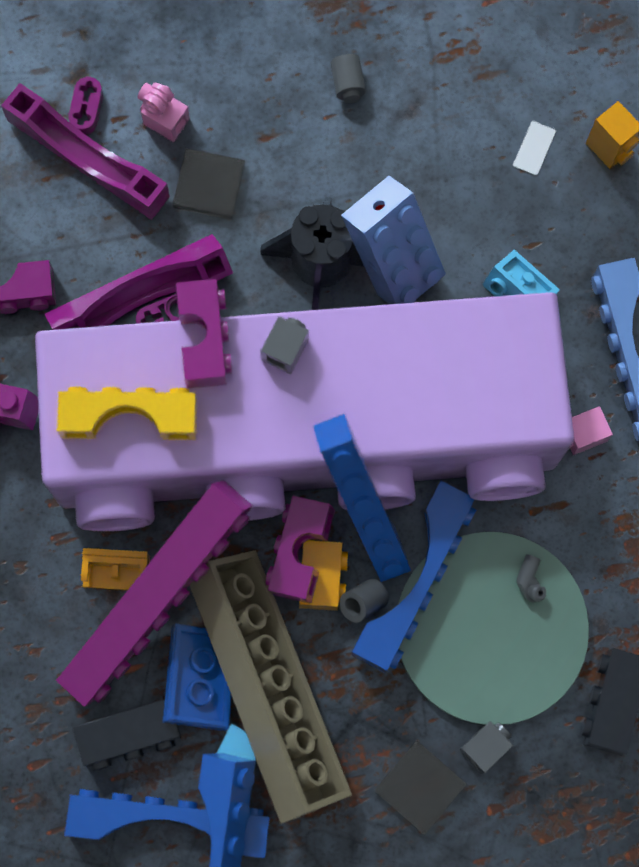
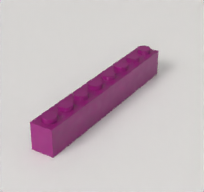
M221 480L213 483L56 681L84 707L94 701L100 703L112 690L109 686L114 678L120 679L130 668L131 664L128 660L135 653L138 656L150 643V640L147 638L153 630H160L169 620L170 616L167 612L173 605L178 607L190 593L187 587L193 580L197 583L208 572L210 568L206 565L213 555L217 558L225 551L230 544L226 540L233 531L238 533L250 519L246 514L253 505L226 481Z

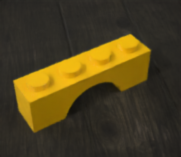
M73 386L68 387V391H58L57 433L61 439H95L100 428L109 419L120 414L133 413L149 419L157 427L162 440H196L197 398L196 394L190 393V390L187 388H171L169 392H156L154 388L139 387L135 389V392H122V389L118 387H104L101 389V392L88 391V388Z

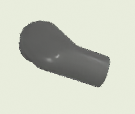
M526 554L516 582L526 600L532 603L540 602L546 597L545 587H541L535 577L541 560Z

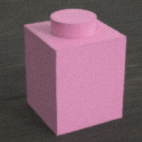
M600 406L572 417L574 441L570 449L572 454L575 455L603 444L613 435Z

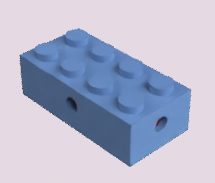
M391 176L386 177L341 215L377 295L389 305L414 303L418 297L446 275L413 192Z

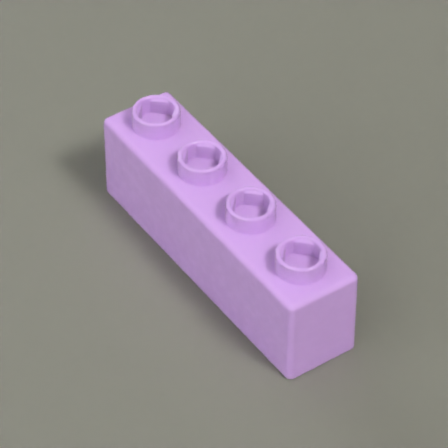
M551 292L220 317L221 322L227 321L229 341L223 342L224 354H230L232 374H226L227 385L187 388L190 390V393H195L197 398L196 440H162L157 427L149 419L133 413L120 414L109 419L100 428L95 439H61L57 433L58 391H68V387L73 386L88 388V391L101 392V389L104 387H118L122 389V392H135V389L139 387L154 388L156 392H169L171 388H186L182 347L198 345L205 339L207 331L198 324L181 325L180 321L48 330L40 331L35 336L42 480L62 508H76V523L83 530L123 531L151 525L155 519L154 502L202 498L213 483L221 480L226 481L253 505L246 514L250 517L249 520L277 516L283 513L286 508L284 491L336 487L320 452L313 425L344 413L385 509L402 507L412 503L416 499L414 481L467 477L469 496L472 499L482 501L511 500L539 494L545 490L546 486L544 471L553 470L574 441L557 295ZM278 316L286 320L288 317L295 318L305 324V329L309 330V340L291 374L261 360L260 351ZM337 489L339 506L347 510Z

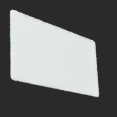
M532 121L513 166L537 175L556 130Z

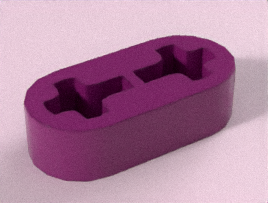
M84 77L76 83L69 110V122L85 135L95 130L103 100L102 87L96 78ZM88 87H93L94 93L90 94L89 101L86 102L84 92L88 90ZM83 110H86L88 120L84 121L83 125H79L77 119H81Z

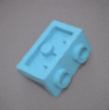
M515 249L493 267L483 282V286L495 297L549 292L557 295L560 291Z

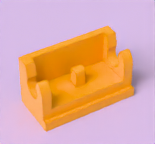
M83 548L81 568L83 588L128 590L150 563L148 552Z

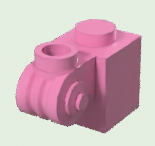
M145 83L138 94V99L143 102L140 109L143 124L174 142L190 119L188 106L176 100L168 86L159 83H153V85Z

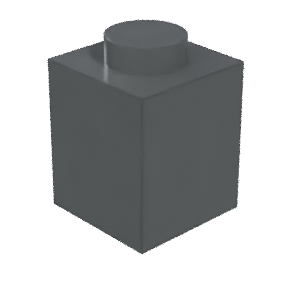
M278 316L260 351L261 360L291 374L309 340V330L305 329V324L292 317H288L286 320Z
M489 721L459 750L483 774L513 746L509 741L512 736L499 722L494 725Z

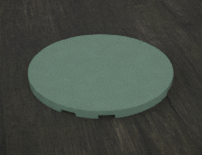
M479 532L460 536L462 539L454 555L448 552L442 562L448 567L441 581L438 583L433 580L428 590L433 596L425 612L418 609L413 619L419 623L410 640L404 638L398 648L404 652L401 657L402 664L410 680H412L417 689L429 702L459 720L480 725H486L489 721L494 725L498 722L501 725L527 720L555 704L568 691L581 670L589 639V622L583 596L567 568L553 554L535 542L502 532ZM526 554L541 560L535 577L541 587H545L546 597L540 602L532 603L526 600L516 582ZM426 557L419 563L407 580L398 605L412 591L419 580Z

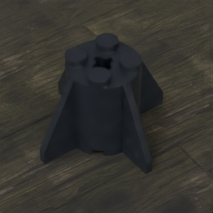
M325 197L322 205L302 208L299 215L295 218L292 228L262 244L260 249V255L291 258L292 268L301 277V280L307 285L314 286L312 310L319 309L321 287L335 285L337 281L348 274L351 265L364 266L341 217L345 211L331 206V198Z

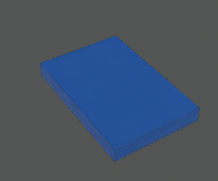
M175 623L171 628L163 723L220 731L229 730L232 695L206 628Z

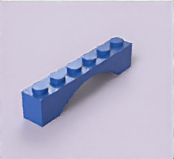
M345 413L313 425L322 457L380 581L383 582L410 572L411 568L403 544L378 495Z
M440 481L424 513L427 526L428 548L425 565L419 580L398 606L382 617L366 624L351 656L385 674L389 666L396 669L404 653L398 648L404 638L410 640L419 623L413 619L418 609L425 612L433 596L432 593L428 592L433 580L439 583L448 567L442 563L448 552L454 555L462 537L457 535L461 525L469 526L477 510L471 507L475 499H472L468 494Z
M226 753L203 754L198 788L204 800L210 822L211 857L209 867H241L242 854L245 849L246 824L250 814L251 788L255 778V760Z
M80 789L79 796L70 795L64 835L103 839L115 830L132 823L147 820H173L187 823L206 832L210 836L211 832L207 810L197 809L198 802L178 800V806L175 807L164 805V798L145 796V803L131 802L132 795L112 793V799L99 798V791ZM250 808L244 838L245 849L242 856L265 858L270 817L263 816V809Z

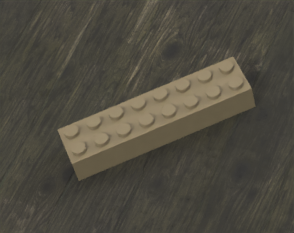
M256 550L208 561L206 564L210 567L208 572L197 583L193 580L190 588L280 823H285L351 796L352 793L274 595L268 591L269 585H266V575Z

